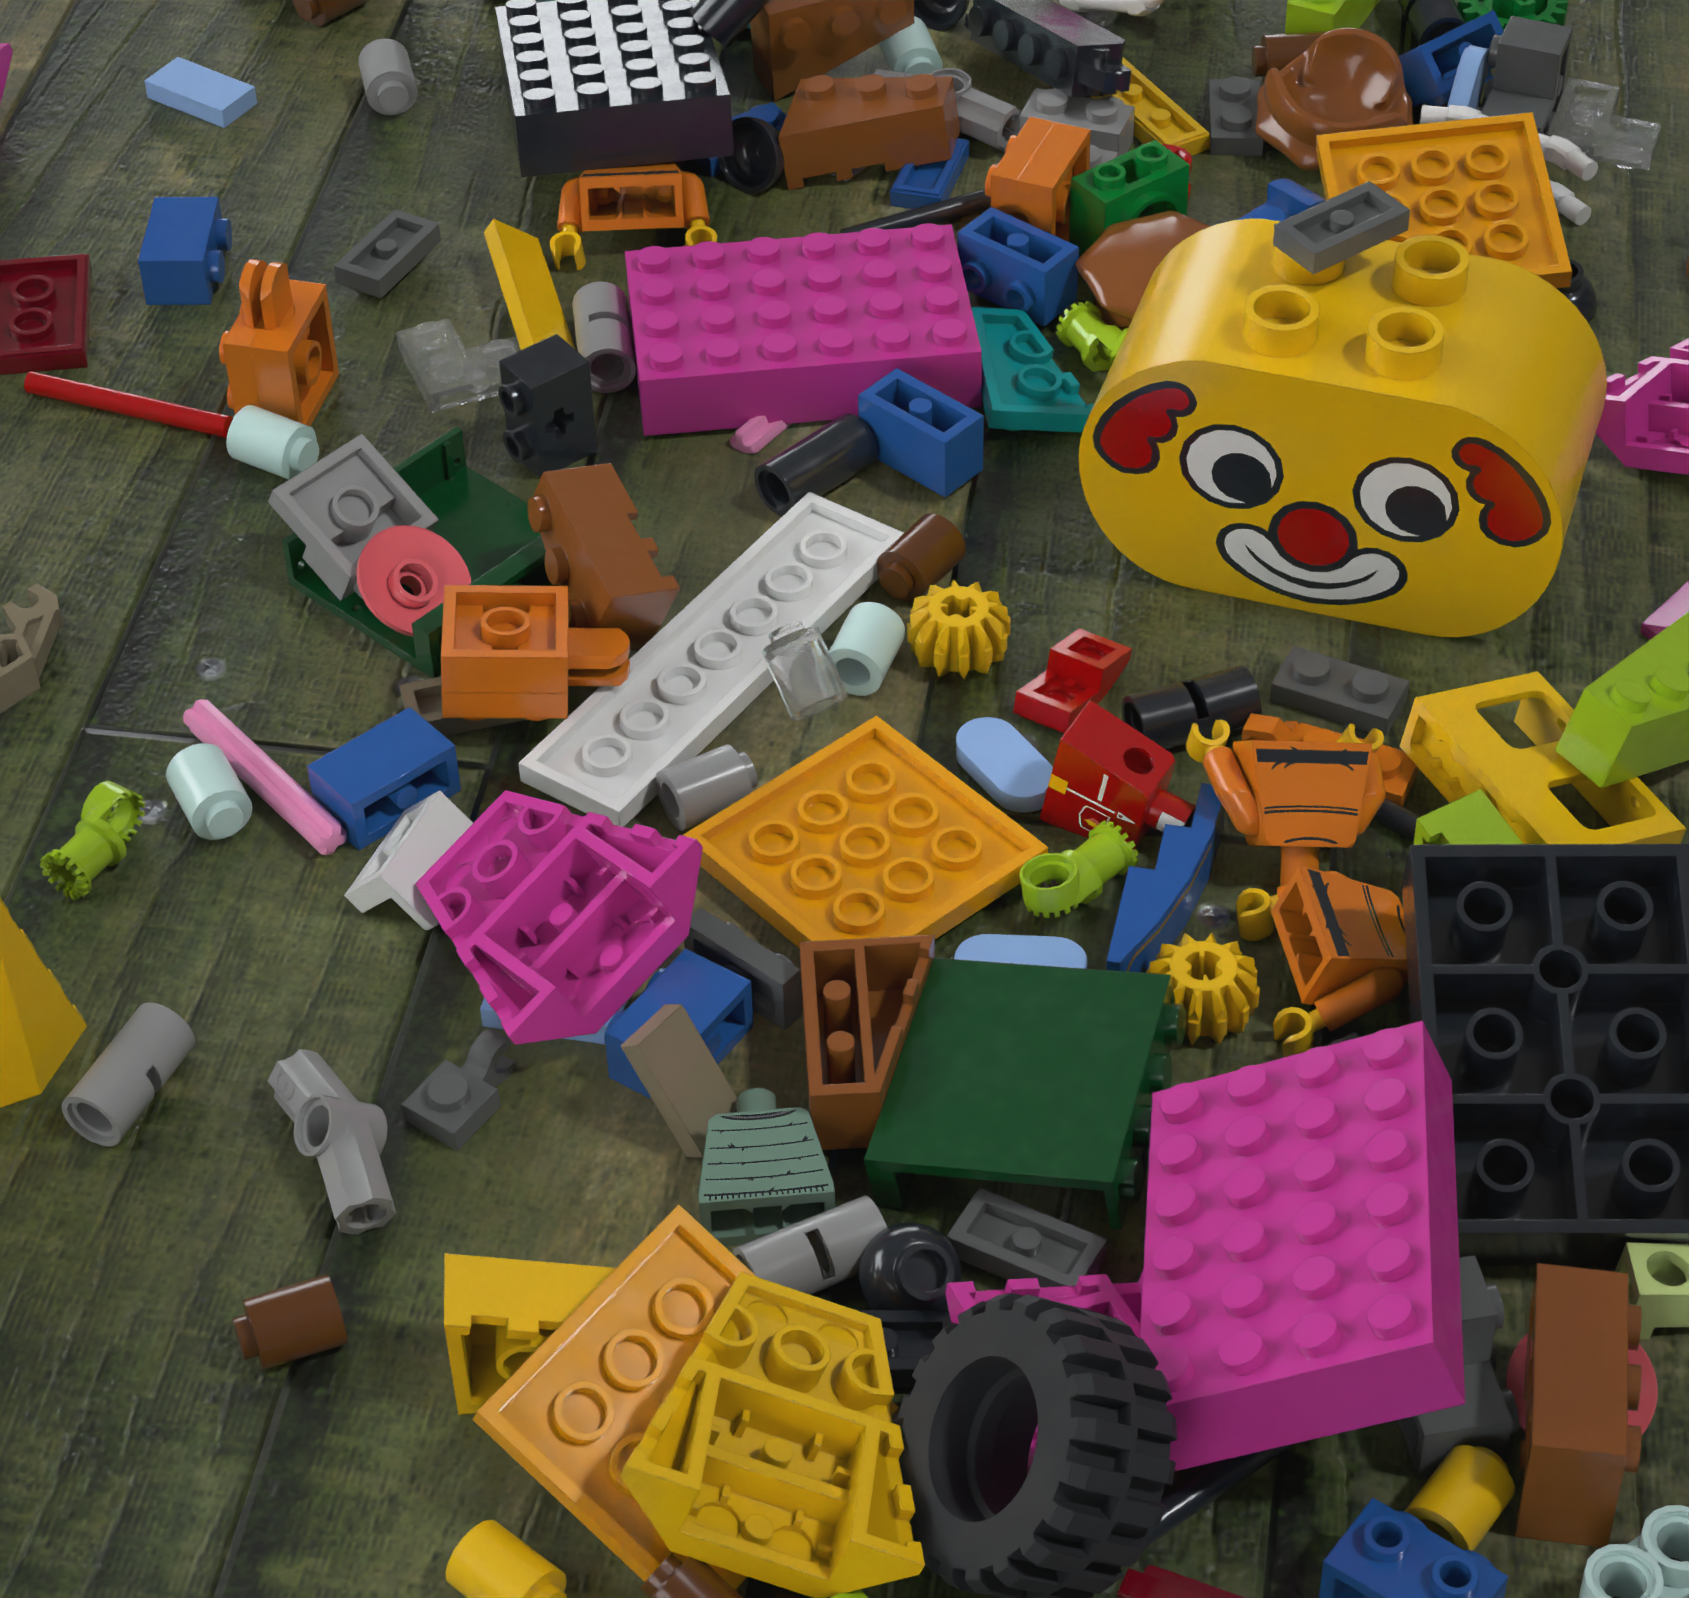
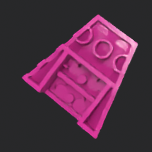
M1689 338L1670 347V358L1651 356L1638 362V374L1626 380L1625 375L1619 373L1607 377L1606 399L1596 434L1625 467L1689 475Z
M505 790L415 884L442 929L457 948L456 952L462 962L473 974L487 1003L501 1020L500 1024L515 1045L597 1033L689 936L703 847L694 838L679 835L676 840L665 838L655 828L635 824L632 829L614 825L604 815L588 812L584 817L575 815L565 805Z

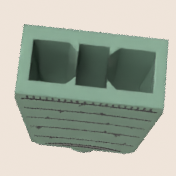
M752 1088L742 1092L736 1099L735 1113L716 1114L708 1120L698 1193L700 1224L723 1246L743 1245L835 1208L834 1183L809 1111L801 1107L778 1109L776 1095L764 1088Z

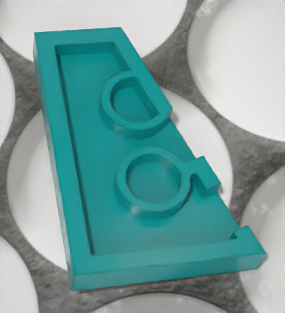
M971 307L982 351V401L988 428L1004 429L1007 431L1037 430L1082 433L1094 403L1086 404L1078 394L1079 382L1071 372L1062 373L1053 361L1054 349L1027 313L1020 309Z

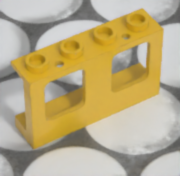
M1538 671L1419 696L1414 699L1399 747L1449 803L1481 789L1523 844H1681L1686 831V827L1638 777L1600 788L1555 751L1574 709ZM1521 700L1514 722L1536 746L1518 749L1508 745L1478 713L1477 709ZM1571 783L1610 827L1596 830L1584 827L1549 788Z

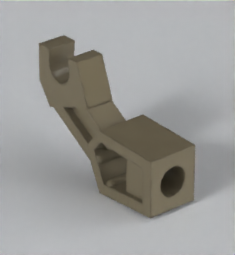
M38 583L27 589L31 607L20 608L11 601L3 605L6 623L13 634L0 635V714L41 688L39 682L40 675L60 628L64 627L57 595Z

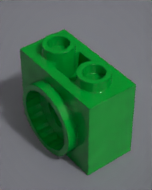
M1153 140L1072 177L1069 242L1079 247V257L1112 224L1166 211H1177L1187 216L1190 164L1158 141Z

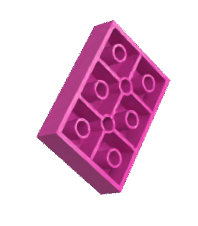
M925 223L912 228L888 230L867 228L860 232L840 234L816 232L804 237L779 239L758 237L751 241L717 243L707 241L695 246L670 248L649 246L641 250L625 251L629 312L644 436L740 428L748 420L757 416H766L768 423L782 420L785 424L835 420L845 413H852L858 416V395L896 368L969 408L982 407V351L952 224L936 225Z
M1423 1020L1396 1028L1382 1029L1374 1034L1337 1044L1315 1047L1296 1055L1258 1065L1245 1066L1236 1071L1191 1083L1178 1084L1169 1089L1152 1093L1140 1338L1145 1341L1159 1364L1155 1370L1162 1371L1173 1398L1166 1405L1167 1411L1176 1418L1177 1440L1170 1442L1169 1458L1176 1462L1175 1471L1465 1404L1452 1080Z

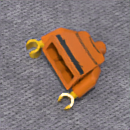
M675 162L585 170L581 175L569 179L561 190L557 229L560 232L551 238L550 249L556 270H560V261L564 257L572 255L574 256L578 271L583 269L586 264L582 240L579 236L583 231L685 227L688 229L685 237V246H695L707 241L717 242V234L712 228L708 227L710 225V217L704 184L701 179L695 174L680 170Z
M1216 720L1212 729L1213 740L1204 738L1199 732L1198 725L1193 723L1186 741V750L1191 758L1203 763L1215 794L1236 830L1245 835L1248 846H1280V885H1285L1289 883L1299 865L1319 870L1320 847L1352 848L1356 837L1365 832L1386 798L1380 758L1376 754V751L1384 741L1383 732L1379 729L1372 728L1364 742H1361L1356 737L1355 725L1350 723L1337 742L1234 741L1232 751L1230 748L1225 747L1230 734V726L1224 720Z
M1299 865L1289 883L1277 887L1276 895L1269 896L1262 889L1248 888L1243 890L1236 900L1240 936L1247 941L1262 940L1272 933L1275 922L1301 1002L1303 1004L1315 1005L1317 1008L1307 1013L1301 1008L1289 1007L1277 1013L1273 1022L1274 1040H1280L1291 1035L1282 1044L1283 1057L1303 1053L1314 1048V1032L1326 1026L1332 1032L1376 1008L1395 1001L1408 981L1404 910L1399 897L1391 890L1352 880L1337 871L1324 872Z

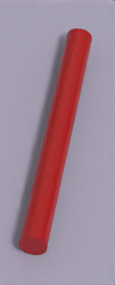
M33 371L28 372L24 380V390L26 393L227 438V433L233 417Z

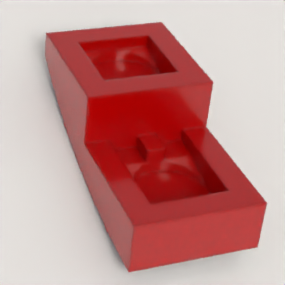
M1077 629L1050 648L1046 671L1016 691L1013 713L1065 734L1089 701L1099 704L1130 661L1132 648L1083 629Z

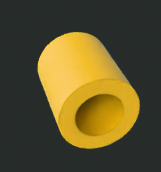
M1458 1445L1449 1451L1404 1512L1414 1515L1428 1530L1459 1548L1474 1551L1513 1498L1515 1485L1506 1463L1495 1452L1480 1446Z
M486 1520L473 1527L455 1547L446 1567V1581L466 1598H567L564 1593L566 1588L565 1573L495 1520Z

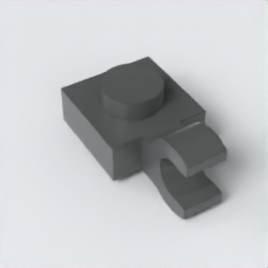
M488 1028L472 1044L467 1060L462 1068L445 1059L401 1104L405 1121L458 1151L501 1106L498 1089L495 1087L503 1083L516 1067L513 1060L502 1055L511 1046V1039Z

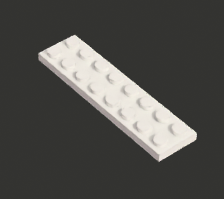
M808 492L629 659L630 673L628 679L622 685L600 686L568 716V719H565L518 763L520 781L584 813L592 812L607 816L614 825L624 827L658 794L656 788L657 772L696 757L879 579L877 574V558L904 532Z

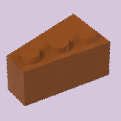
M770 0L750 22L754 72L775 102L795 91L800 79H809L814 76L823 75L914 24V0Z
M870 74L860 78H832L827 75H818L809 79H800L778 136L780 148L784 156V171L788 190L803 188V178L835 172L837 181L853 178L852 169L884 163L887 172L901 169L905 164L914 163V166L950 160L960 133L953 76L934 77L931 74H917L912 77H882Z
M611 463L543 472L533 497H530L528 500V519L532 530L535 533L540 532L546 550L545 569L549 581L553 585L568 586V628H619L628 635L630 651L641 649L657 634L678 594L680 587L673 575L665 577L660 575L652 558L658 557L659 549L652 537L642 539L639 537L631 520L637 519L638 511Z
M935 934L799 942L809 1113L822 1150L868 1148L933 958H935Z
M1537 1263L1528 1315L1523 1399L1526 1400L1525 1441H1521L1519 1461V1468H1524V1482L1519 1509L1516 1513L1515 1537L1593 1547H1605L1609 1544L1624 1472H1638L1641 1453V1427L1628 1425V1410H1638L1642 1371L1641 1365L1628 1364V1350H1638L1642 1309L1641 1305L1628 1304V1273Z

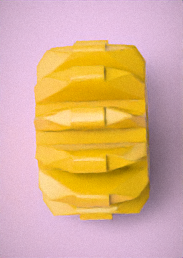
M953 579L948 588L944 589L936 585H930L927 596L914 598L913 607L910 610V623H907V641L910 643V651L915 652L918 658L919 667L934 666L939 677L944 676L950 671L958 672L965 679L968 671L975 670L988 674L992 662L1003 661L1004 652L1007 650V638L1010 635L1011 620L1010 616H1008L1007 607L1003 606L1000 602L998 592H982L979 582H975L968 587L959 586Z
M1213 932L1205 941H1195L1184 933L1178 946L1162 944L1159 953L1156 955V960L1150 962V967L1146 971V973L1171 975L1175 1003L1183 1004V1008L1186 1009L1185 1033H1187L1192 1045L1200 1036H1209L1215 1042L1221 1044L1227 1031L1243 1034L1245 1025L1249 1022V1016L1254 1015L1255 1008L1259 1004L1260 987L1257 986V969L1254 958L1242 956L1238 941L1224 945L1217 944Z

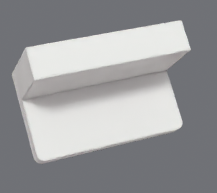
M440 790L404 810L344 896L362 913L392 898L424 930L434 928L439 922L415 883L458 840L473 822Z

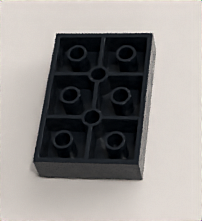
M510 0L506 3V6L495 7L501 66L521 177L734 155L731 101L728 86L712 37L694 20L690 13L700 0H556L536 3L535 0Z
M1689 844L1410 845L1402 879L1411 1023L1423 1020L1452 1080L1459 1258L1475 1255L1479 1265H1537V1263L1550 1265H1617L1626 1242L1689 1244Z

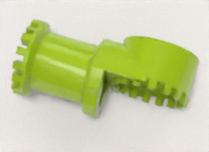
M1086 301L1085 304L1078 302V306L1073 303L1070 305L1072 310L1069 311L1066 308L1064 310L1066 316L1059 317L1061 323L1056 327L1058 329L1056 331L1058 339L1067 347L1074 346L1081 353L1083 364L1091 371L1096 372L1110 369L1128 328L1122 331L1115 325H1107L1101 319L1100 309L1090 301Z
M111 781L101 782L94 787L83 805L81 821L75 826V835L59 850L53 849L40 860V868L44 869L42 871L43 875L50 877L48 881L51 884L57 881L58 885L55 887L57 892L63 889V896L67 898L70 896L72 900H79L91 891V881L107 866H114L126 857V846L124 843L131 840V837H128L129 834L136 835L138 831L133 828L135 824L141 826L143 821L138 820V817H144L145 811L140 809V807H145V802L142 801L143 797Z
M1102 821L1094 829L1090 830L1089 839L1075 850L1068 849L1061 853H1046L1028 860L1021 867L1019 874L1023 900L1027 911H1033L1035 916H1040V912H1042L1044 918H1049V913H1054L1056 918L1060 917V911L1064 910L1066 915L1070 913L1071 906H1073V909H1076L1079 903L1089 904L1102 894L1104 884L1117 874H1126L1129 866L1134 867L1139 863V859L1136 858L1139 855L1138 850L1132 849L1136 846L1133 841H1125L1129 836L1126 832L1123 835L1120 834L1122 827L1117 825L1114 828L1113 822L1109 821L1106 823V821ZM1051 880H1056L1060 884L1050 888H1039L1044 881H1046V884H1051Z

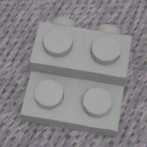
M1035 88L1019 115V132L1030 116L1090 129V169L1101 163H1105L1128 152L1133 143L1135 107L1125 105L1122 100L1114 96L1098 99L1070 97L1056 88L1046 90Z
M360 434L272 490L268 501L273 509L305 543L306 548L302 558L340 601L353 592H356L363 599L357 583V563L363 548L373 536L384 529L400 525L417 526L433 532L439 521L363 434Z

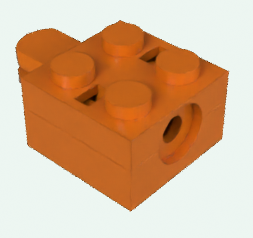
M1030 116L1018 135H1012L1009 138L1005 154L998 165L993 164L989 168L985 181V195L991 197V207L1069 242L1071 178L1090 169L1091 130Z
M250 259L243 268L239 282L242 302L239 315L230 331L226 330L223 333L219 345L220 362L226 365L229 380L227 390L228 407L233 409L236 415L243 407L254 405L311 426L339 375L326 284L289 279L286 263L271 262L268 265L264 260Z
M444 585L441 643L442 718H463L470 721L486 718H525L531 721H542L549 718L568 719V686H620L628 679L630 673V661L628 659L630 640L628 635L619 628H568V586Z

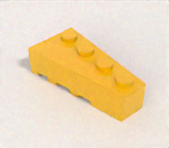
M444 1253V1329L458 1415L476 1414L482 1405L616 1268Z

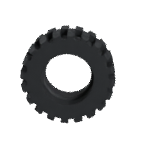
M1015 1293L1002 1294L986 1302L981 1301L958 1315L959 1324L951 1323L944 1327L932 1342L935 1349L931 1355L922 1357L912 1374V1377L916 1379V1383L911 1395L903 1397L898 1417L904 1418L901 1430L904 1450L899 1457L903 1484L911 1485L915 1513L910 1520L913 1541L921 1542L924 1562L934 1574L940 1575L946 1584L959 1590L999 1598H1091L1095 1595L1094 1593H1102L1123 1577L1122 1566L1130 1567L1138 1561L1148 1547L1147 1543L1143 1540L1149 1528L1154 1529L1159 1526L1166 1506L1160 1502L1165 1484H1173L1176 1462L1169 1459L1170 1442L1177 1440L1176 1418L1167 1411L1166 1405L1168 1401L1173 1399L1167 1379L1162 1371L1155 1370L1159 1363L1142 1338H1138L1130 1326L1117 1318L1029 1294L1025 1296ZM1038 1425L1035 1454L1027 1475L1030 1446Z

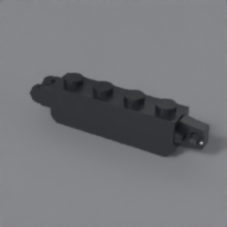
M973 0V7L970 9L969 14L966 13L964 26L970 30L969 39L1070 97H1104L1105 95H1116L1119 91H1129L1131 70L1122 64L1126 40L1052 0Z

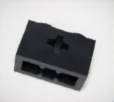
M555 334L499 360L502 385L498 388V396L505 411L507 430L503 434V441L507 452L515 462H522L541 479L543 472L561 470L597 452L590 365L585 357L558 334Z

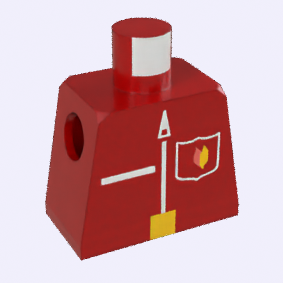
M1089 701L1060 739L1040 819L1048 824L1088 839L1090 830L1094 829L1102 821H1106V823L1110 821L1114 823V828L1117 825L1122 827L1120 834L1123 835L1126 832L1129 837L1125 841H1133L1136 846L1132 849L1136 850L1151 827L1164 832L1165 824L1190 827L1193 822L1196 805L1167 791L1176 763L1172 753L1098 704Z

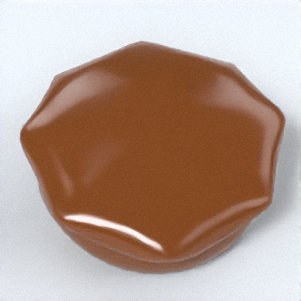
M1341 28L1322 34L1304 53L1279 71L1277 68H1272L1267 72L1264 84L1257 92L1256 135L1279 150L1301 170L1320 171L1316 153V135L1413 125V102L1411 96L1406 92L1402 65L1397 53L1387 41L1367 30Z
M1177 211L1161 212L1108 226L1075 263L1078 272L1094 294L1093 304L1100 309L1101 319L1107 325H1115L1122 331L1128 328L1153 272L1162 259L1183 240L1211 226Z

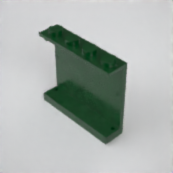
M454 427L393 467L439 519L433 532L447 540L463 558L471 577L469 585L557 586V584H551L547 577L545 569L546 550L540 532L535 533L530 526L527 511L528 503L466 466L463 434L460 428ZM295 532L282 539L289 585L429 677L436 678L441 675L443 603L412 623L413 637L401 634L376 618L356 592L340 601L302 558L306 545ZM401 584L405 591L414 595L409 586Z
M933 958L864 1158L875 1205L877 1207L903 1209L914 1174L1104 1191L1111 1229L1121 1230L1129 1201L1137 1202L1140 1199L1143 1188L1144 1170L1141 1157L1144 1148H1150L1152 1093L1171 1087L1172 1045H1181L1185 1035L1186 1009L1183 1008V1004L1175 1003L1171 975Z

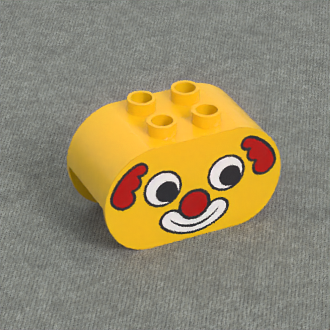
M1242 219L1216 224L1191 235L1175 246L1162 259L1153 272L1085 423L1080 439L1079 473L1084 495L1092 515L1115 547L1146 572L1175 585L1429 636L1465 637L1486 633L1506 625L1526 612L1546 590L1558 566L1564 539L1606 399L1607 377L1602 350L1593 330L1577 307L1563 293L1536 274L1504 260L1470 255L1460 243L1437 235L1416 236L1402 243L1386 240L1316 274L1306 270L1273 245L1274 224L1280 221Z

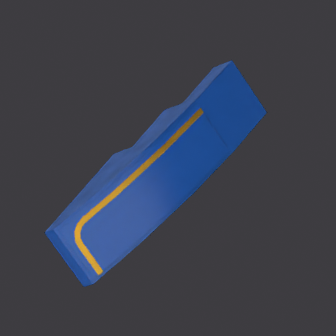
M1201 783L1192 827L1165 824L1155 870L1129 866L1108 952L1106 970L1146 973L1150 967V962L1156 960V955L1159 953L1161 945L1173 944L1188 923L1210 878L1224 832L1225 809L1211 784Z

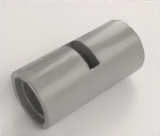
M603 281L589 283L577 291L572 301L577 351L589 361L592 390L599 393H614L626 388L633 381L636 374L627 299L624 292L612 283Z
M144 1003L140 1005L62 1102V1112L70 1126L91 1142L108 1147L117 1145L153 1100L154 1094L160 1091L193 1049L195 1037L189 1025L177 1013L157 1003Z
M864 1195L734 1248L733 1255L757 1277L812 1295L859 1276L860 1261L866 1246L877 1233L887 1228L875 1203L868 1196Z

